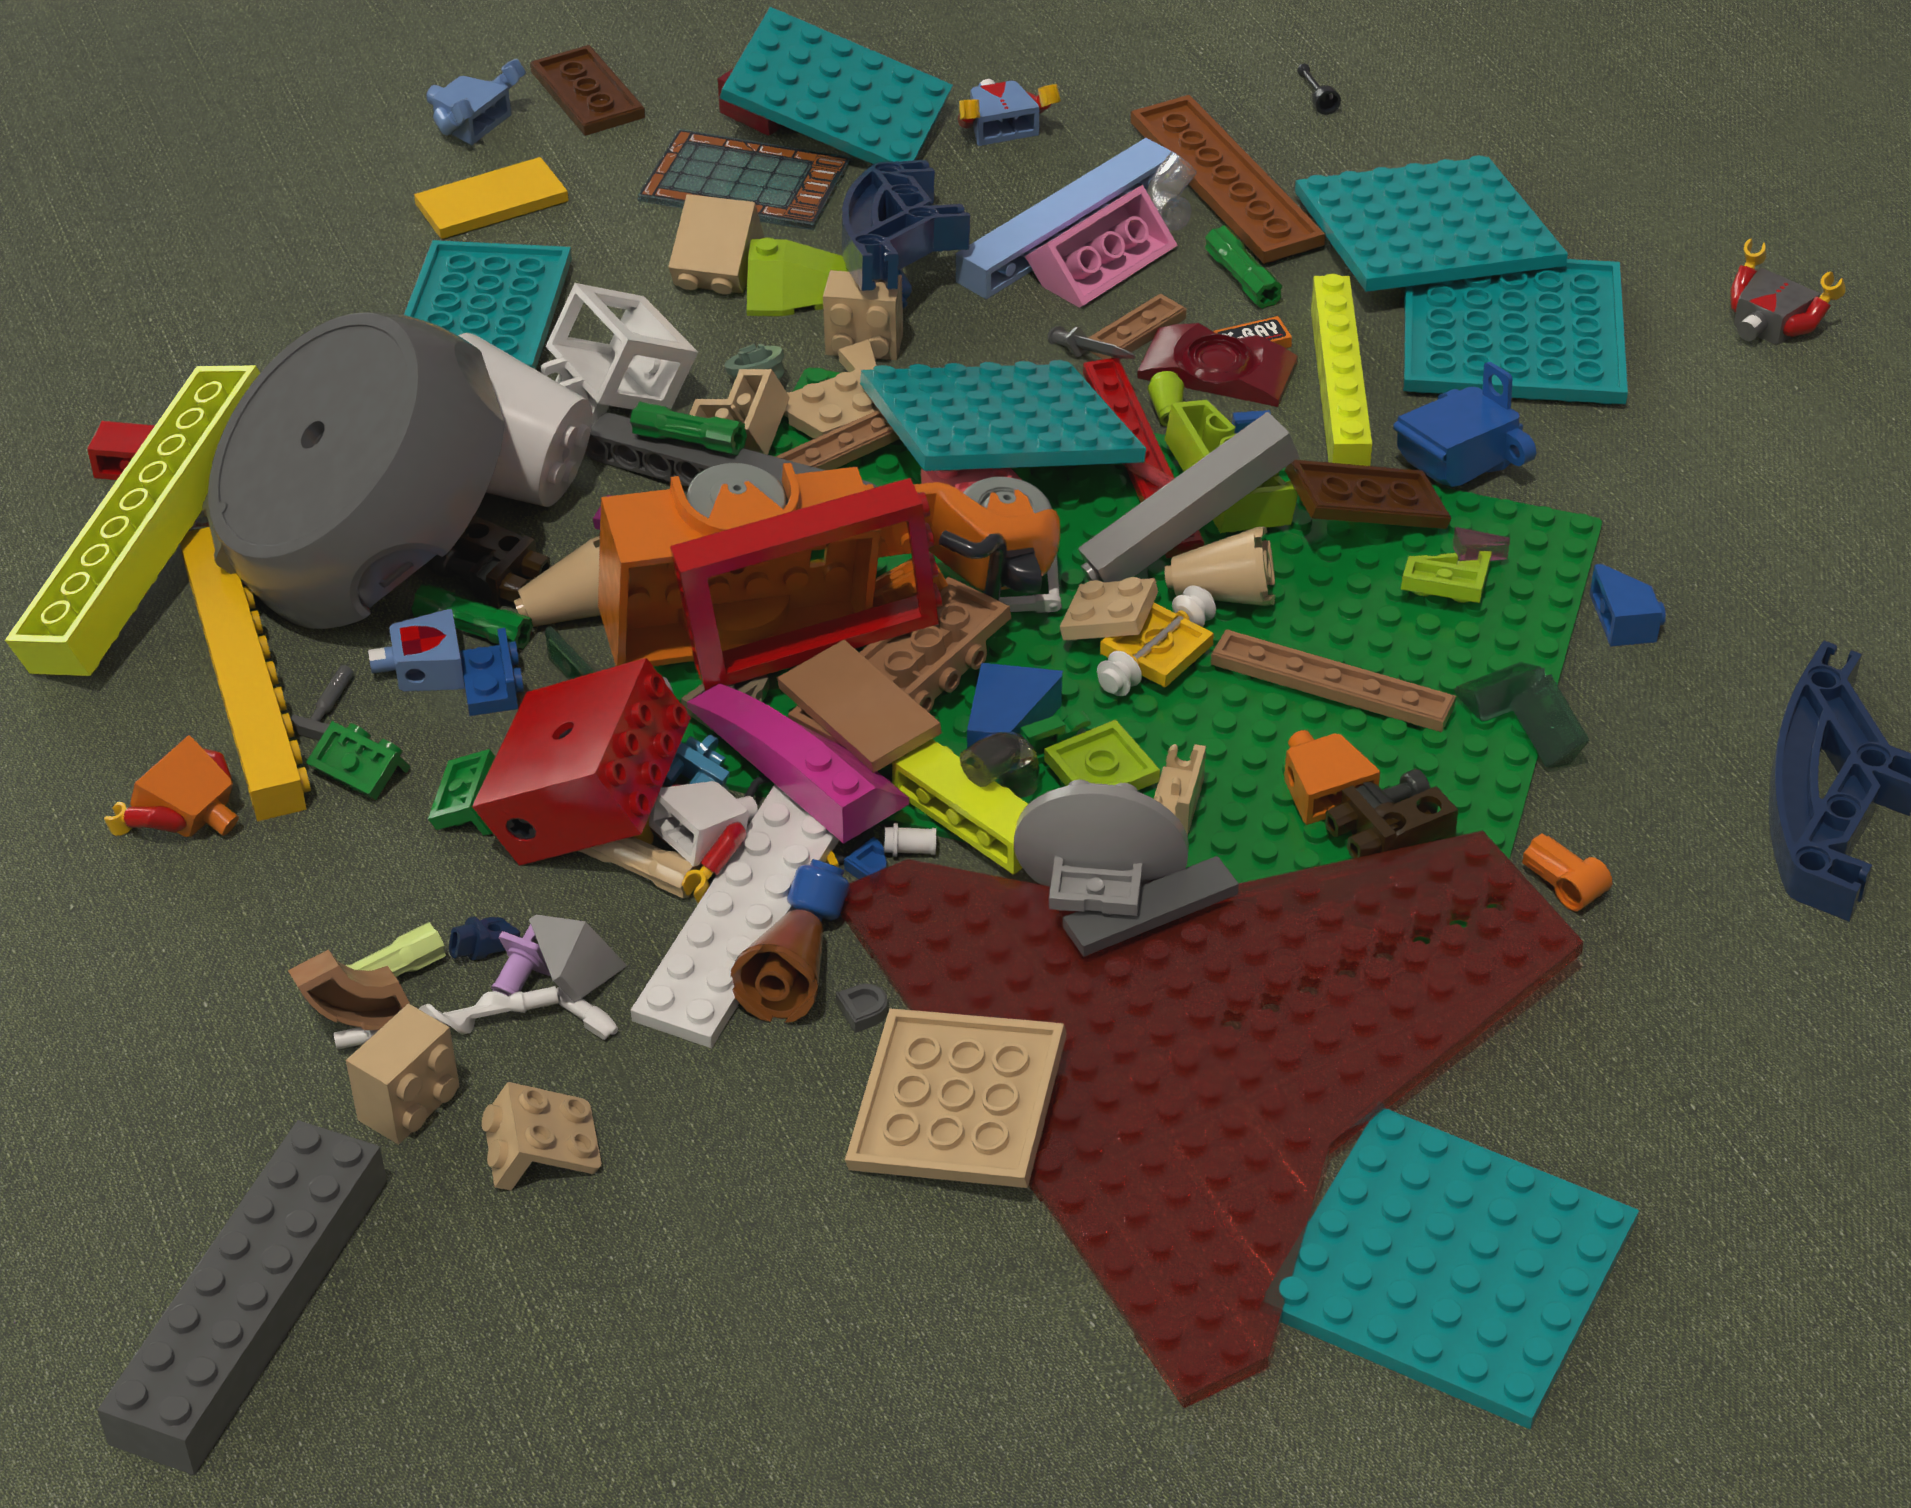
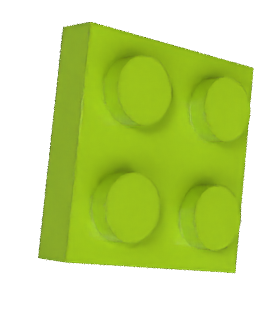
M1117 720L1044 748V761L1066 786L1074 780H1085L1089 783L1108 785L1128 783L1136 787L1137 790L1159 782L1160 769Z

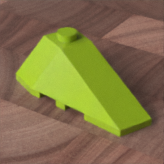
M768 237L751 239L748 255L747 316L794 315L795 308L812 305L815 311L822 310L823 294L830 270L849 272L843 256L786 239Z

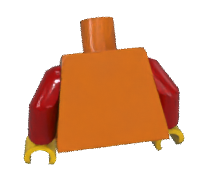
M188 735L135 782L130 802L132 807L127 808L123 802L114 804L112 809L116 816L104 817V821L111 834L120 836L128 833L132 828H151L173 833L177 832L184 837H192L206 823L222 836L229 833L236 825L239 816L225 806L228 803L233 783L224 755L218 751L202 748Z

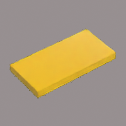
M541 157L414 194L416 206L441 239L569 201L567 189Z

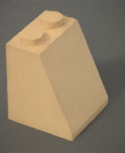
M686 195L668 267L674 285L686 290L701 288L713 290L720 294H730L731 292L743 294L747 285L751 239L765 238L755 202Z

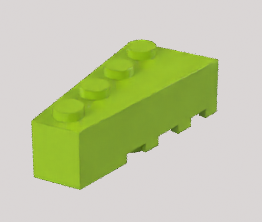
M1207 399L1172 403L1165 441L1182 470L1186 471L1236 435L1234 433L1235 426ZM1278 472L1215 517L1213 522L1220 533L1250 530L1263 526L1267 528L1291 525L1298 493L1291 481L1285 482Z

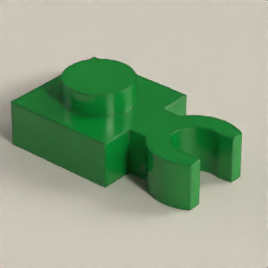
M1077 711L1066 717L1064 721L1058 715L1021 727V760L1027 768L1045 762L1044 748L1086 732L1083 727L1091 725L1090 719L1083 711Z

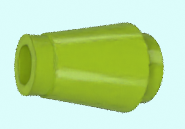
M1162 371L1151 378L1147 391L1160 423L1167 427L1172 403L1183 402L1184 383L1176 373Z

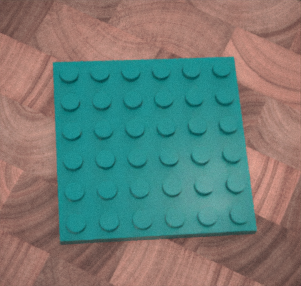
M1477 155L1466 160L1453 161L1443 159L1438 161V163L1424 165L1410 163L1405 167L1391 169L1378 167L1373 171L1366 172L1345 171L1340 175L1333 176L1312 175L1308 179H1300L1295 182L1296 195L1325 233L1365 292L1567 265V251L1489 157Z
M1567 259V265L1562 267L1406 286L1404 300L1403 391L1424 394L1445 393L1452 389L1460 391L1467 387H1478L1483 390L1484 364L1490 361L1511 374L1513 379L1512 398L1626 404L1628 385L1620 262ZM1493 375V387L1498 394L1502 395V382L1496 375Z
M1053 360L1048 365H1036L1028 361H1019L1013 366H1001L993 362H984L978 367H966L958 363H949L944 368H930L923 364H913L909 366V369H895L887 365H878L873 370H861L860 385L924 471L1145 462L1146 447L1074 366L1067 361Z
M1378 1106L1263 1297L1260 1314L1527 1429H1531L1637 1223L1639 1210Z

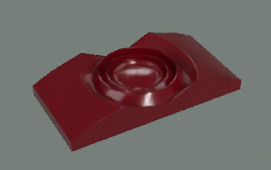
M1200 323L1175 324L1158 328L1137 371V378L1150 381L1159 372L1171 371L1176 373L1183 381L1184 388L1279 407L1297 365L1298 356L1283 346L1259 335L1235 338L1225 334H1217Z

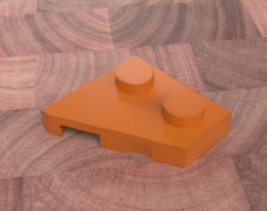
M912 558L876 578L872 608L917 595ZM938 568V577L933 578V583H936L940 590L949 585Z

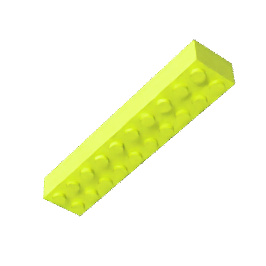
M256 365L197 366L5 639L29 674L91 676L93 671L97 669L101 659L112 643L118 638L120 631L132 613L137 610L139 603L151 585L155 583L159 573L170 557L176 552L178 545L188 530L195 524V520L203 510L202 505L208 493L209 477L218 443L239 401L260 374Z

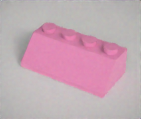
M1141 185L1032 251L1025 258L1042 287L1080 308L1178 245L1146 189Z

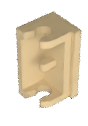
M1173 744L1168 750L1166 767L1163 766L1154 799L1168 808L1181 821L1188 836L1204 781L1206 746L1195 744L1191 752V760L1183 761L1177 757L1178 746Z

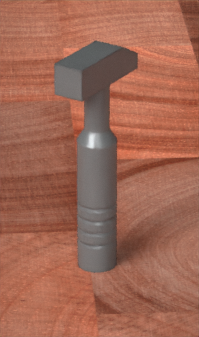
M341 665L316 702V709L310 719L293 714L291 717L293 730L299 735L316 740L321 739L329 724L320 722L321 719L331 711L354 675L353 670L349 666Z

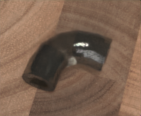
M994 732L978 740L960 754L959 759L963 772L970 781L979 787H986L997 779L998 784L1009 788L1019 798L1027 797L1038 789L1040 768L1036 749L1019 733Z

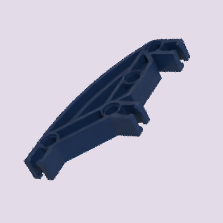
M927 160L873 164L854 181L846 193L842 207V255L847 269L862 291L874 290L876 283L872 280L875 279L884 280L887 289H898V270L934 251L969 250L970 214L965 212L962 204L932 205L934 204L935 170L929 168Z
M1823 640L1795 686L1782 720L1769 784V825L1773 852L1786 893L1800 903L1850 922L1855 913L1857 901L1861 902L1865 895L1872 869V864L1851 857L1850 854L1870 822L1876 804L1910 816L1911 753L1889 745L1853 689L1862 654L1851 650L1846 665L1840 670L1829 665L1831 656L1837 652V646ZM1820 750H1824L1838 773L1823 799L1819 798L1818 788Z

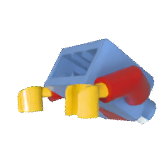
M985 79L977 87H973L970 90V100L959 101L960 113L958 115V123L962 128L966 129L971 128L973 125L978 146L1038 136L1039 115L1047 110L1051 104L1061 102L1057 84L1040 87L1038 88L1039 95L1036 96L1025 91L1016 81L995 83L994 80Z

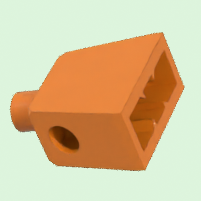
M1301 730L1293 734L1289 739L1284 778L1301 818L1306 825L1324 820L1327 810L1341 804L1343 789L1352 785L1358 788L1363 785V782H1372L1379 786V769L1341 734L1334 733L1315 740L1309 731Z

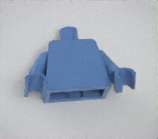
M514 59L506 63L501 68L503 73L493 81L459 76L444 88L432 85L427 92V102L433 105V119L441 133L444 135L452 134L473 145L511 116L509 89L519 81L520 77L526 74L520 61Z

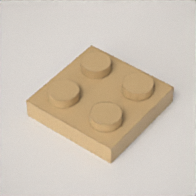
M1130 577L1115 582L1093 580L1080 584L1060 625L1063 641L1139 635L1158 594L1155 578L1140 579Z

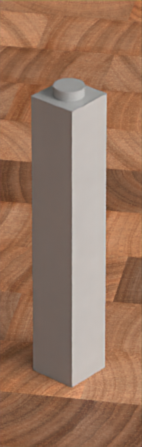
M1269 412L1263 414L1080 546L1078 550L1085 562L1080 567L1089 581L1115 582L1137 575L1296 460L1299 455L1290 433Z

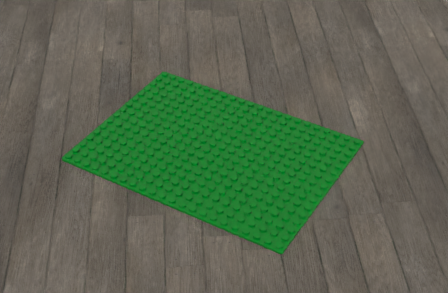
M807 368L803 371L793 391L802 389L807 384L819 383L834 378L840 373L823 368ZM783 415L768 455L776 457L814 438L791 426L789 419ZM1154 433L1174 478H1176L1184 471L1167 445L1165 435ZM901 439L836 468L857 467L862 480L871 482L878 487L911 478L914 485L921 484V466ZM1122 463L1011 468L1022 481L1035 486L1046 496L1051 508L1057 512L1060 518V543L1057 552V567L1061 608L1055 612H1011V619L986 640L987 657L984 663L1063 671L1062 704L1053 716L1058 715L1064 721L1070 714L1083 711L1091 721V725L1083 727L1086 731L1117 720L1160 769V776L1163 766L1166 767L1168 750L1173 744L1178 746L1177 757L1183 761L1191 760L1190 756L1195 744L1206 746L1204 781L1187 836L1189 851L1186 868L1218 856L1239 883V894L1225 900L1467 954L1481 955L1484 953L1600 536L1602 520L1587 514L1561 511L1546 506H1535L1514 502L1509 499H1499L1472 492L1441 488L1432 485L1452 518L1447 529L1311 518L1298 495L1291 525L1267 527V533L1261 537L1262 541L1270 540L1275 584L1267 586L1268 595H1275L1274 605L1258 606L1214 601L1216 614L1211 620L1205 621L1203 628L1214 633L1213 645L1167 687H1163L1142 676L1140 683L1136 686H1131L1130 691L1126 695L1117 696L1102 688L1097 675L1098 665L1102 661L1108 660V657L1100 654V642L1105 637L1063 641L1060 625L1079 585L1089 582L1080 567L1085 562L1078 548L1141 503L1127 470ZM1285 468L1280 470L1279 476L1285 482L1290 481ZM1213 520L1199 529L1204 546L1247 531L1220 533ZM825 549L813 550L810 561L820 560V558L824 559ZM1479 551L1492 552L1480 603L1472 601L1462 603L1448 597L1437 595L1420 596L1412 591L1401 590L1402 577L1409 556H1438L1440 554L1457 553L1458 561L1478 560ZM911 553L878 557L876 578L911 559ZM1163 555L1134 577L1140 579L1155 578L1158 594L1154 603L1173 612L1172 602L1177 596L1174 589L1167 588L1165 580V566L1171 565L1172 558L1166 559L1165 555ZM934 556L936 564L945 579L947 577L953 578L984 593V591L976 589ZM1044 574L1042 576L1040 593L1029 594L1012 589L1001 590L1000 597L1049 594L1048 575ZM1227 629L1456 696L1455 707L1443 731L1439 732L1211 665V654ZM868 645L855 649L860 653ZM694 661L653 666L662 677L669 681L673 693L680 703L682 697L702 684ZM796 666L766 674L769 677L770 689L763 703L786 717L798 705L779 689L777 677ZM969 668L961 675L959 685L953 692L943 691L934 699L933 707L929 713L940 722L942 733L934 737L933 740L942 746L950 748L958 757L970 765L978 767L985 775L1001 786L1009 788L1026 803H1031L1037 797L1051 790L1066 786L1046 762L1027 768L1020 758V752L1009 764L967 760V727L980 668L976 670ZM691 717L681 742L685 744L690 736L701 743L708 735L716 737L719 742L715 751L726 758L721 767L730 772L726 785L729 786V790L746 793L752 781L764 774L722 737ZM1301 730L1309 731L1315 740L1334 733L1341 734L1379 769V787L1382 790L1400 784V777L1404 773L1413 769H1419L1426 776L1430 788L1437 786L1458 809L1455 840L1442 845L1437 840H1433L1418 846L1413 852L1404 857H1394V863L1382 867L1375 858L1357 864L1347 849L1348 837L1353 835L1351 831L1339 837H1333L1326 829L1325 819L1309 825L1303 822L1284 778L1289 739L1293 734ZM892 763L878 770V772L892 783ZM680 774L677 778L686 781H691L682 774ZM771 781L760 785L754 796L766 798L775 784ZM1158 782L1140 789L1138 792L1154 799ZM911 803L879 822L890 826L898 823L899 828H936V836L966 842Z

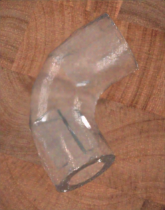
M1170 152L1151 178L1147 193L1168 229L1177 231L1185 227L1190 220L1191 205L1185 198L1181 197V194L1196 176L1197 172L1187 161L1173 152Z

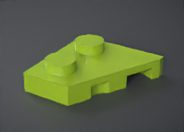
M1479 551L1478 560L1458 561L1457 553L1440 554L1438 556H1409L1402 577L1401 590L1412 591L1420 596L1437 595L1448 597L1462 603L1470 601L1480 603L1492 552Z

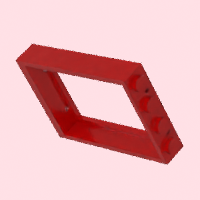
M911 478L670 546L693 660L704 691L718 684L728 686L800 665L842 640L848 642L853 648H858L939 624L937 607L942 606V598L937 584L933 583V578L938 577V568L933 554L929 553V548L934 547V538L929 524L925 523V517L930 516V508L925 493H917ZM907 521L917 595L722 651L707 578Z

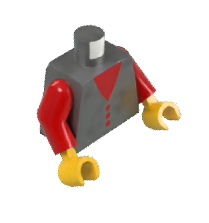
M1752 239L1747 240L1744 244L1745 265H1740L1730 290L1731 309L1736 313L1734 324L1740 337L1747 341H1752L1759 337L1772 344H1781L1791 337L1813 332L1831 307L1828 304L1830 300H1837L1844 296L1845 284L1843 278L1835 286L1830 287L1835 279L1833 272L1825 273L1821 278L1823 293L1821 294L1764 268L1756 271L1755 266L1762 264L1766 259V246L1763 243L1760 252L1750 253L1753 242Z

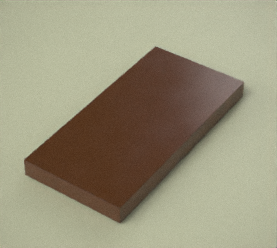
M590 45L530 62L531 73L584 136L645 118V108Z
M1294 460L1285 468V472L1310 517L1314 519L1447 529L1452 519L1425 473L1421 470Z

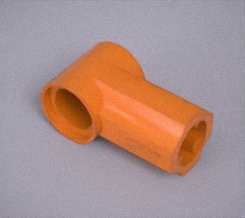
M1543 833L1535 837L1523 853L1522 863L1552 884L1560 902L1572 911L1581 910L1610 890L1613 885L1611 873L1602 861L1595 857H1588L1582 860L1550 836H1546Z

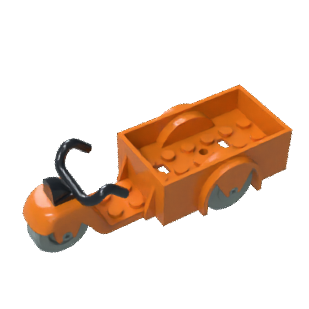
M726 463L707 468L694 477L688 487L687 499L679 476L671 477L670 489L601 497L598 607L615 665L619 666L643 658H647L652 666L694 661L670 550L671 545L874 488L873 484H863L857 467L795 474L791 463H783L782 486L773 475L761 468L742 463ZM1011 477L986 478L975 482L964 492L941 482L914 485L917 493H925L930 508V516L925 517V523H928L931 528L934 547H930L929 552L976 589L984 591V594L998 601L1001 590L1012 589L1029 594L1040 593L1042 576L1050 570L1058 552L1060 518L1057 512L1051 508L1046 496L1039 489L1025 481ZM907 521L707 578L722 651L872 608L878 557L911 553ZM825 549L824 562L810 563L813 550Z

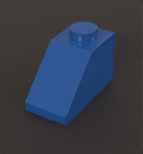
M1595 564L1589 595L1610 647L1657 642L1659 628L1665 624L1666 613L1664 604L1657 601L1652 586L1606 565Z

